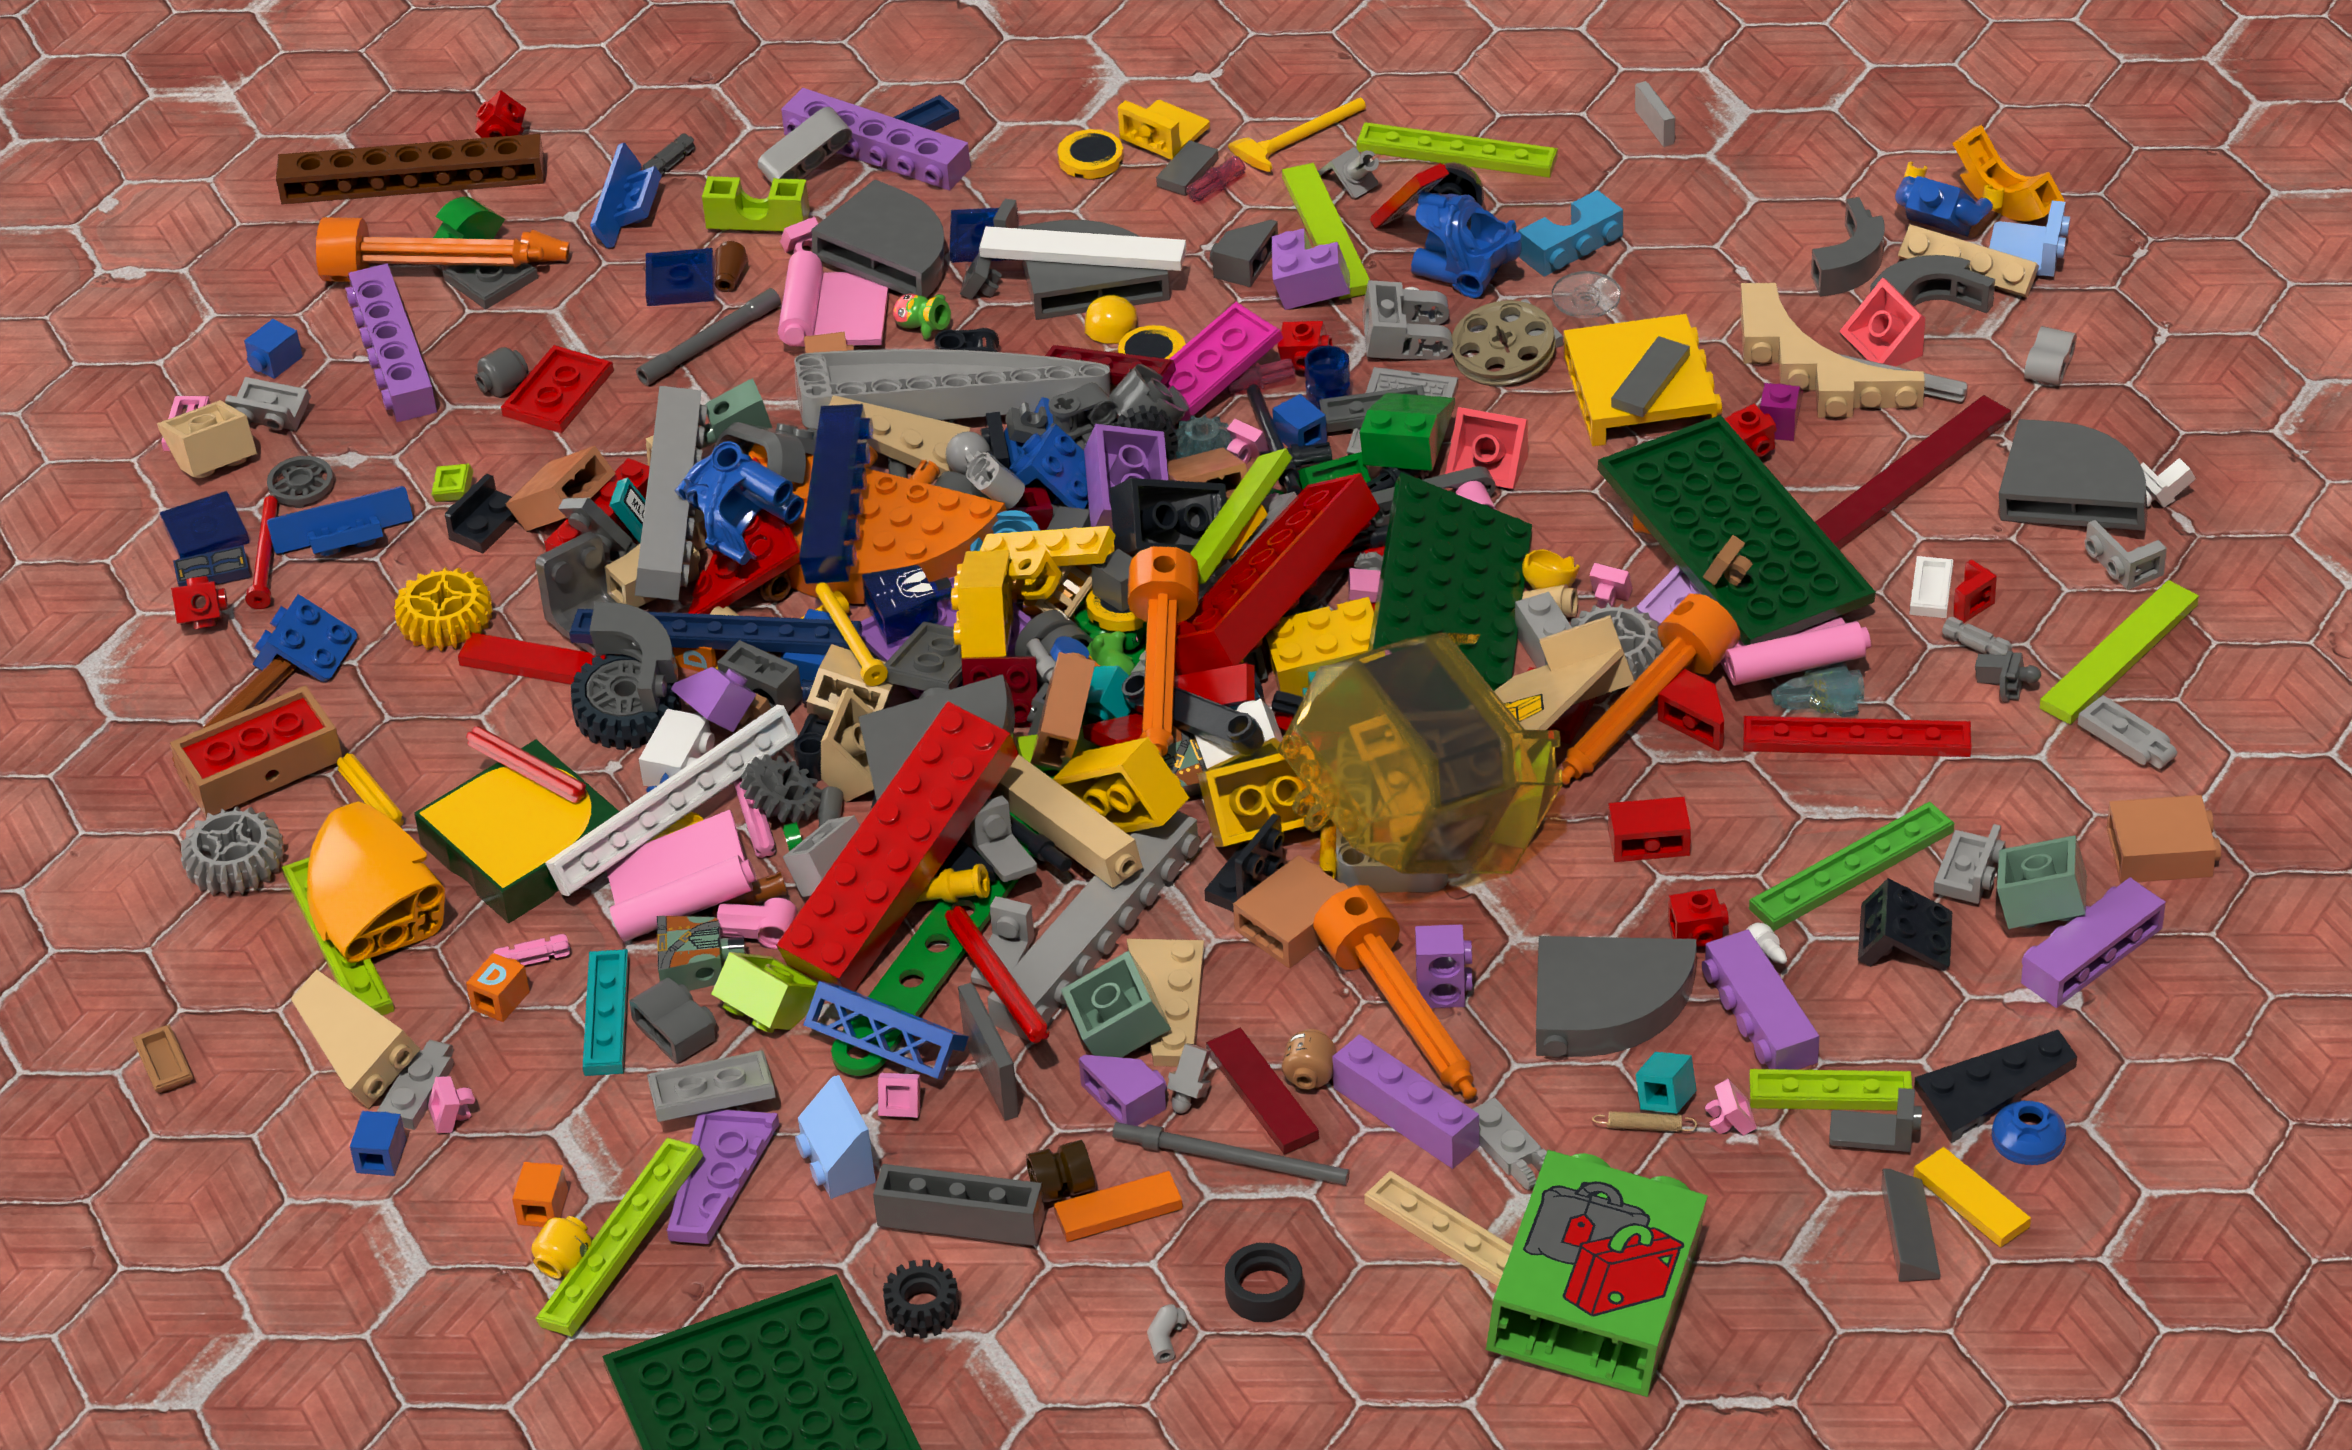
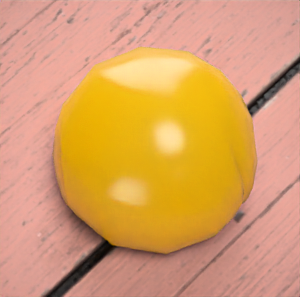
M1106 295L1095 299L1088 306L1085 315V333L1092 340L1104 344H1118L1129 330L1132 331L1136 328L1137 324L1136 308L1127 299L1116 295Z
M1545 549L1533 550L1526 554L1524 558L1522 573L1525 580L1535 590L1565 584L1571 588L1577 577L1580 565L1577 564L1574 567V558L1572 556L1563 559L1558 554Z

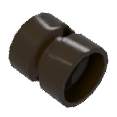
M1082 1140L1059 1145L1056 1153L1047 1148L1026 1154V1165L1030 1182L1042 1183L1044 1204L1062 1199L1063 1192L1066 1191L1075 1196L1095 1190V1180L1090 1158Z

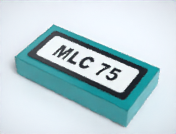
M625 478L617 482L609 506L637 541L641 543L646 500L629 478Z

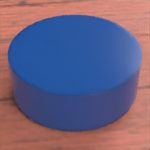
M1066 636L1058 637L1050 650L1055 662L1059 652L1066 654L1079 653L1087 659L1090 655L1088 649L1081 642Z

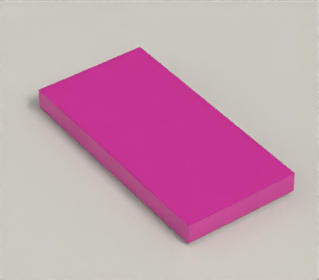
M1235 302L1175 353L1170 359L1174 360L1176 371L1165 386L1170 389L1173 385L1189 405V409L1185 412L1179 423L1182 425L1186 423L1281 341L1283 336L1280 329Z

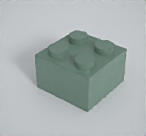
M2076 835L1999 850L1997 891L2008 929L2016 927L2031 928L2043 922L2054 920L2069 921L2077 916L2086 915L2087 873Z
M1129 950L1061 989L1083 1042L1095 1056L1122 1058L1171 1029L1148 977Z

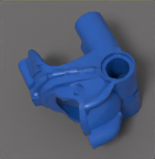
M1421 191L1415 216L1420 225L1430 231L1426 238L1425 249L1418 248L1414 253L1411 264L1412 274L1451 283L1455 290H1459L1460 293L1469 298L1480 297L1501 265L1517 259L1521 254L1522 237L1519 232H1516L1515 220H1510L1508 223L1498 220L1493 214L1484 210L1480 204L1475 202V199L1470 195L1439 194ZM1471 217V228L1469 230L1467 227V222Z
M731 441L719 444L714 448L709 457L697 462L674 490L682 499H687L693 507L703 511L707 532L705 544L708 548L717 552L720 551L741 565H745L750 559L756 560L757 558L754 553L748 550L742 537L745 529L757 513L764 509L784 522L791 524L800 517L804 509V500L792 493L793 484L791 481L752 460L749 455L744 454L738 444Z

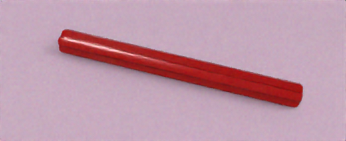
M955 906L953 910H947L945 913L947 925L1029 1040L1033 1043H1039L1041 1039H1047L1050 1034L1047 1029V1023L964 908Z

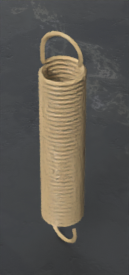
M1609 1111L1608 1123L1594 1120L1595 1117H1605V1115H1595L1592 1118L1596 1123L1607 1124V1128L1680 1132V1130L1691 1131L1697 1127V1122L1693 1118L1686 1117L1685 1119H1691L1695 1122V1127L1692 1129H1682L1681 1114L1667 1115L1661 1113Z

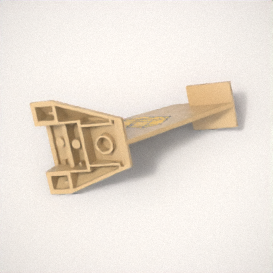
M1611 615L1539 639L1548 665L1512 677L1465 713L1387 715L1351 728V733L1363 764L1368 763L1390 819V833L1394 841L1431 840L1438 841L1445 847H1448L1535 783L1524 751L1571 705L1632 685L1635 680Z

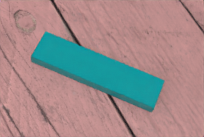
M628 949L589 952L583 1051L584 1076L624 1074L629 974Z

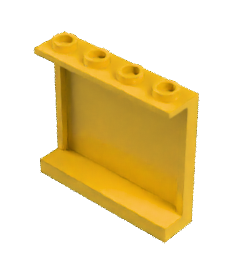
M1687 314L1564 330L1563 357L1592 447L1606 445V428L1706 415L1707 419H1711L1722 414L1721 397L1719 394H1714L1713 374L1711 371L1706 372L1704 349H1698L1699 338L1697 328L1690 326ZM1658 336L1690 346V356L1644 417L1611 407V397Z

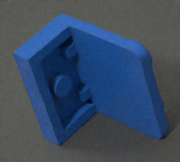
M1057 424L1041 436L1037 433L1033 434L1022 446L1025 452L1011 464L1009 469L1013 471L1025 486L1035 478H1038L1065 505L1084 509L1089 502L1084 450Z
M297 594L290 607L286 609L281 606L270 622L275 627L273 633L265 630L254 648L260 651V653L254 660L253 665L263 670L271 663L275 655L279 654L318 680L328 682L357 638V632L311 601Z

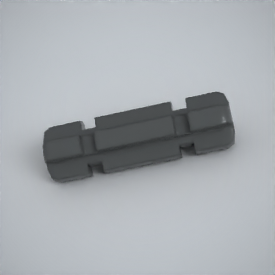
M685 133L681 134L674 142L668 144L653 158L648 160L643 165V170L655 166L663 175L664 172L668 171L683 159L684 156L694 150V139Z

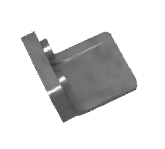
M586 532L537 557L535 565L544 618L567 638L570 639L569 632L577 609H594L595 602L617 603L607 594L606 561L602 538L596 534ZM576 643L594 656L604 655L596 654L593 644Z

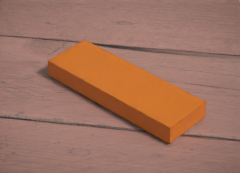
M1170 1171L1054 1203V1213L1066 1242L1183 1209L1182 1198Z

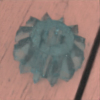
M1206 413L1202 418H1196L1191 415L1189 421H1180L1178 429L1175 430L1178 438V451H1175L1177 459L1222 447L1227 450L1228 445L1232 441L1231 435L1227 431L1228 423H1221L1219 416L1210 419Z

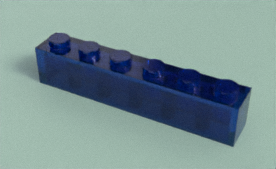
M863 404L821 406L799 556L806 584L849 582L851 566H856L857 555L854 541L860 538V525L857 515L863 514L861 489H866L867 486L864 464H869L870 449L867 440L873 438L872 419L866 418Z

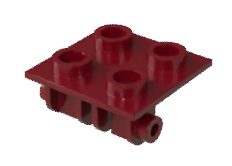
M1036 656L962 658L963 686L1003 674L1013 697L1015 710L1014 727H1031L1032 723L1028 722L1027 718L1032 708V700L1038 693Z

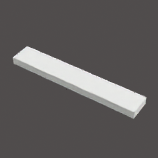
M986 226L979 250L980 257L1181 271L1186 253V240Z

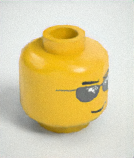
M567 1216L566 1219L559 1217L549 1219L531 1247L535 1258L533 1261L535 1266L552 1278L559 1279L562 1276H567L569 1271L577 1266L592 1244L591 1238L586 1233L588 1230L587 1226L573 1216Z

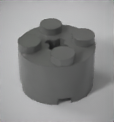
M1137 364L1131 369L1109 395L1118 406V409L1114 408V411L1119 416L1123 414L1127 418V410L1133 408L1134 413L1139 412L1138 406L1145 405L1146 411H1149L1150 406H1155L1158 413L1162 409L1167 413V417H1171L1174 427L1183 418L1185 412L1189 409V405L1173 385L1168 389L1160 382L1164 377L1142 364Z

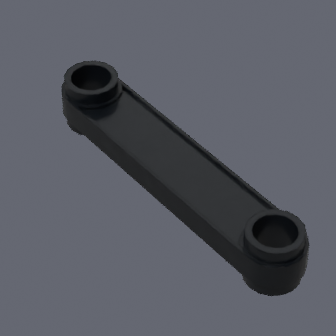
M1142 672L1130 675L1122 684L1125 700L1139 714H1143L1145 673ZM1174 686L1173 726L1236 750L1242 755L1253 754L1262 747L1265 740L1262 728L1256 719L1248 713L1239 712Z

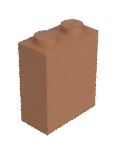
M592 446L548 462L505 504L527 532L567 518L558 509L563 499L591 498L616 473L597 447Z
M1223 447L1167 461L1169 480L1225 484L1226 500L1229 499L1247 473L1246 463Z
M1058 653L1046 693L1031 764L1061 771L1072 759L1079 737L1096 661L1087 659L1079 653Z
M2202 795L2109 801L2106 829L2120 883H2123L2128 878H2132L2136 882L2213 877L2215 861H2220L2221 845L2218 837L2213 838L2214 823L2212 811L2205 810Z
M1297 855L1233 903L1235 931L1290 969L1323 944L1313 928L1315 915L1331 896L1349 887L1326 874L1317 864H1312L1302 856Z

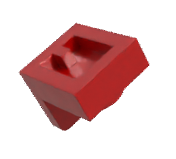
M1972 559L1965 563L1964 582L1955 588L1953 616L1963 621V623L1995 604L1997 576Z

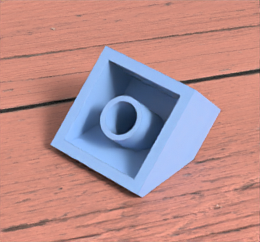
M834 1076L798 1117L800 1134L795 1136L796 1145L803 1159L809 1157L811 1161L809 1164L810 1171L816 1185H824L830 1199L876 1183L869 1130L840 1076Z

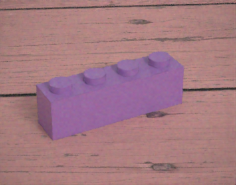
M2128 878L2117 887H2111L2103 898L2092 906H2086V915L2077 916L2065 926L2057 927L2049 938L2038 946H2032L2026 951L2022 958L2021 984L2055 1008H2058L2159 932L2163 927L2166 902L2132 878Z
M1749 929L1706 943L1705 961H1702L1703 974L1707 982L1714 983L1718 989L1724 1008L1726 1010L1731 1009L1741 1034L1744 1037L1748 1036L1753 1043L1759 1062L1761 1064L1766 1063L1769 1069L1798 1070L1818 1063V1033Z
M1359 1034L1332 1056L1333 1085L1335 1090L1450 1168H1455L1480 1146L1479 1114L1362 1035Z

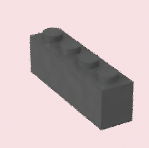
M882 1164L873 1193L877 1226L1036 1246L1045 1216L1042 1183Z

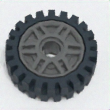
M605 654L606 659L604 660L598 655L592 658V665L586 662L581 667V673H576L574 682L571 684V704L576 726L580 728V732L584 736L589 735L590 741L597 743L601 739L602 746L610 748L613 742L616 743V749H625L626 743H631L632 749L640 748V741L642 740L647 745L667 709L681 710V697L671 690L674 683H667V693L665 697H660L658 712H643L637 691L641 662L636 658L623 654L615 656V654Z

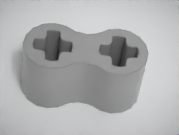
M2041 326L2035 344L2028 354L2024 377L2040 382L2061 385L2066 368L2074 354L2077 339L2076 333Z

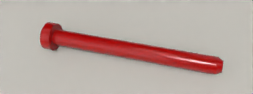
M272 495L267 496L263 502L253 585L247 589L245 597L247 605L254 609H264L271 602V591L267 588L272 540L267 520L276 517L278 500Z

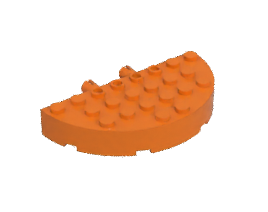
M755 443L748 455L751 459L756 457L763 466L767 467L766 449L764 446ZM865 444L859 445L848 463L805 453L806 469L803 484L792 482V493L804 500V509L800 517L790 525L806 558L788 568L786 573L791 579L792 588L817 598L819 597L815 592L818 583L823 582L829 585L832 592L840 591L848 603L864 604L865 599L885 598V602L899 601L906 598V596L914 594L915 592L905 591L921 583L931 585L935 584V580L956 576L957 564H963L965 552L971 551L970 545L978 537L984 542L987 534H994L992 527L998 520L996 515L1007 511L1006 506L1003 502L931 485L940 474L939 467L932 461H929L927 464V460H921L913 475L908 479L870 469L878 459V454L869 445H867L866 449ZM923 571L926 576L921 580V583L919 581L902 585L907 578L918 572Z

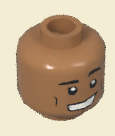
M1307 1029L1292 1035L1286 1044L1283 1056V1074L1287 1080L1301 1089H1313L1324 1086L1333 1075L1332 1056L1337 1053L1335 1044L1325 1033L1316 1029Z

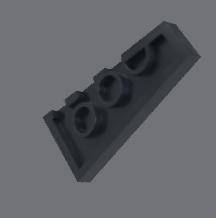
M2059 1029L1917 1076L1915 1077L1914 1088L1950 1143H1953L1960 1139L1963 1131L1975 1125L1978 1128L1990 1120L1992 1113L2004 1106L2021 1101L2023 1094L2032 1089L2038 1091L2076 1068L2078 1056Z

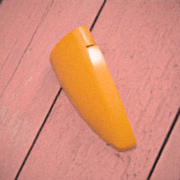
M359 801L338 807L327 816L312 845L307 872V900L315 927L323 941L331 940L342 956L351 963L360 962L433 936L443 924L445 888L431 870L421 863L426 861L427 853L393 820L372 806Z

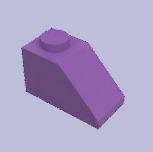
M710 667L674 683L671 688L674 693L707 720L731 732H734L756 696L753 691L745 686L748 680L730 668L724 673L714 667Z
M1084 1055L1079 1058L1082 1087L1117 1122L1138 1126L1166 1109V1082L1157 1070L1152 1071L1141 1059Z

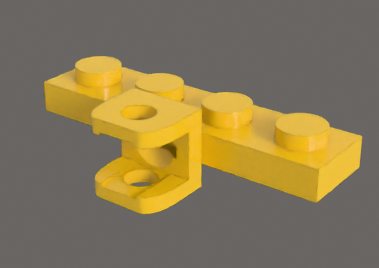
M1110 526L987 534L980 551L1010 550L1008 574L1013 581L1025 579L1021 588L1023 597L1026 600L1047 599L1055 591L1062 576L1058 566L1104 563L1116 535ZM1045 583L1040 589L1035 590L1037 585Z

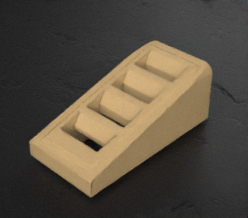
M1075 565L1060 567L1062 576L1052 594L1068 606L1063 613L1070 619L1093 589L1092 573L1089 576ZM1070 572L1085 582L1082 587L1066 578ZM1061 584L1076 594L1073 600L1058 590ZM1052 595L1047 599H1038L1035 603V606L1043 612L1049 610L1062 611L1049 602Z

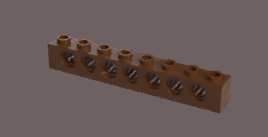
M540 133L278 154L276 182L281 205L544 184L545 158Z

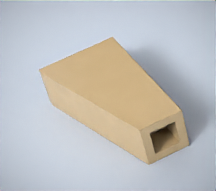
M317 969L291 998L345 1087L367 1109L385 1092L388 1086L421 1050L401 1028Z

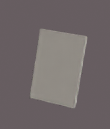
M762 1050L649 1073L647 1075L658 1122L776 1098L772 1078L764 1051Z

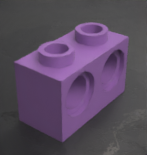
M1463 925L1415 926L1417 989L1430 1008L1465 1007V991H1472V968L1464 967V964H1472L1471 940L1464 941Z

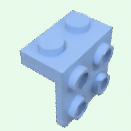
M2052 200L2047 227L2002 221L1996 222L1993 227L1989 248L2036 262L2039 265L2036 276L2054 277L2057 259L2064 258L2066 238L2063 237H2068L2071 217L2064 216L2066 202Z

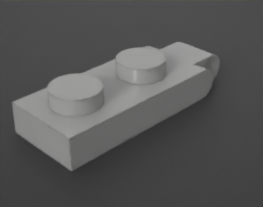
M2104 695L2079 713V726L2142 765L2149 762L2157 768H2162L2178 754L2176 748L2170 744V738L2165 733Z
M429 1040L423 1050H420L401 1071L377 1112L401 1114L404 1128L415 1130L428 1110L435 1077H447L453 1068L454 1061L451 1058L453 1045Z

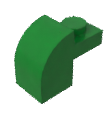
M459 197L448 202L435 216L443 222L433 238L494 239L505 218L470 197Z

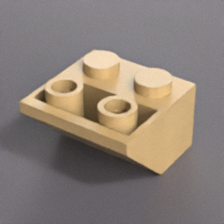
M831 644L818 669L808 696L807 713L817 714L820 718L830 721L842 691L846 688L851 689L874 712L886 709L896 684L883 682L878 686H868L860 675L862 667L853 652Z

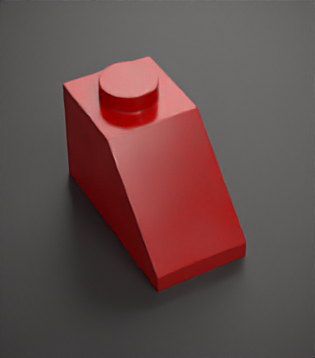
M1684 668L1658 693L1657 720L1720 751L1724 743V717L1716 685Z

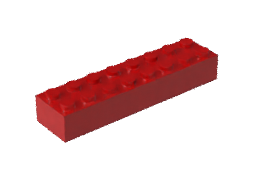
M1361 473L1307 485L1198 601L1196 612L1187 620L1177 623L1175 670L1178 675L1243 664V659L1246 655L1262 644V638L1267 632L1273 630L1281 623L1280 618L1299 604L1300 596L1317 584V578L1321 573L1331 568L1336 563L1335 558L1342 551L1353 545L1354 537L1371 525L1370 520L1380 510Z
M947 701L776 944L788 966L818 982L833 983L855 991L1019 755L1010 732Z

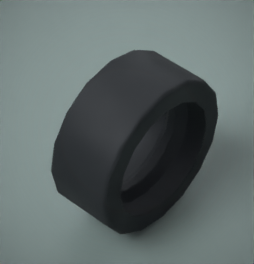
M1254 1243L1244 1246L1230 1257L1225 1266V1296L1230 1308L1242 1318L1254 1322H1273L1285 1318L1296 1310L1303 1298L1302 1266L1297 1256L1286 1247L1275 1243ZM1257 1271H1273L1282 1274L1288 1279L1287 1285L1279 1291L1269 1294H1255L1240 1286V1281L1243 1278Z

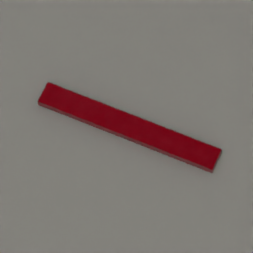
M1985 395L1981 396L1815 521V523L1840 550L2010 421L2011 410Z

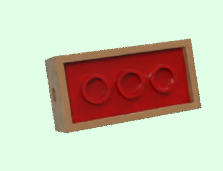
M306 685L170 742L177 773L206 818L207 813L212 815L218 814L222 808L224 810L232 808L335 764L339 757H343L336 727Z

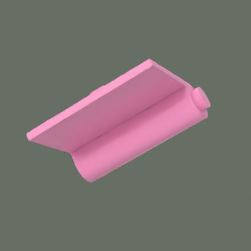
M805 250L798 251L789 259L778 327L779 338L789 346L805 347L804 336L845 332L846 345H882L889 288L850 272L823 273L821 259L815 253Z
M1840 615L1782 638L1750 645H1744L1740 640L1734 648L1726 650L1725 657L1720 663L1732 684L1736 686L1863 658L1866 655V649L1871 648V640L1866 627L1861 628L1857 621L1845 623Z
M731 810L643 844L607 869L615 905L610 907V912L618 934L624 942L656 930L657 916H691L753 891L752 882L757 881V876L750 860H745Z

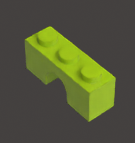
M707 176L702 195L706 229L784 231L786 227L807 220L810 213L806 179L773 178L769 196L764 199L750 197L743 191L740 177Z

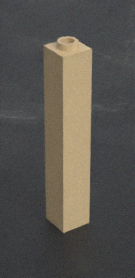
M1020 755L1016 757L990 795L991 798L1003 795L1009 803L1011 813L1038 833L1045 835L1058 848L1112 888L1143 868L1134 838Z

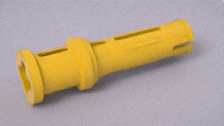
M976 864L973 869L954 871L952 868L945 869L940 872L939 876L932 878L916 903L937 899L955 903L959 898L976 895L980 899L987 898L990 893V880L987 869L983 864Z

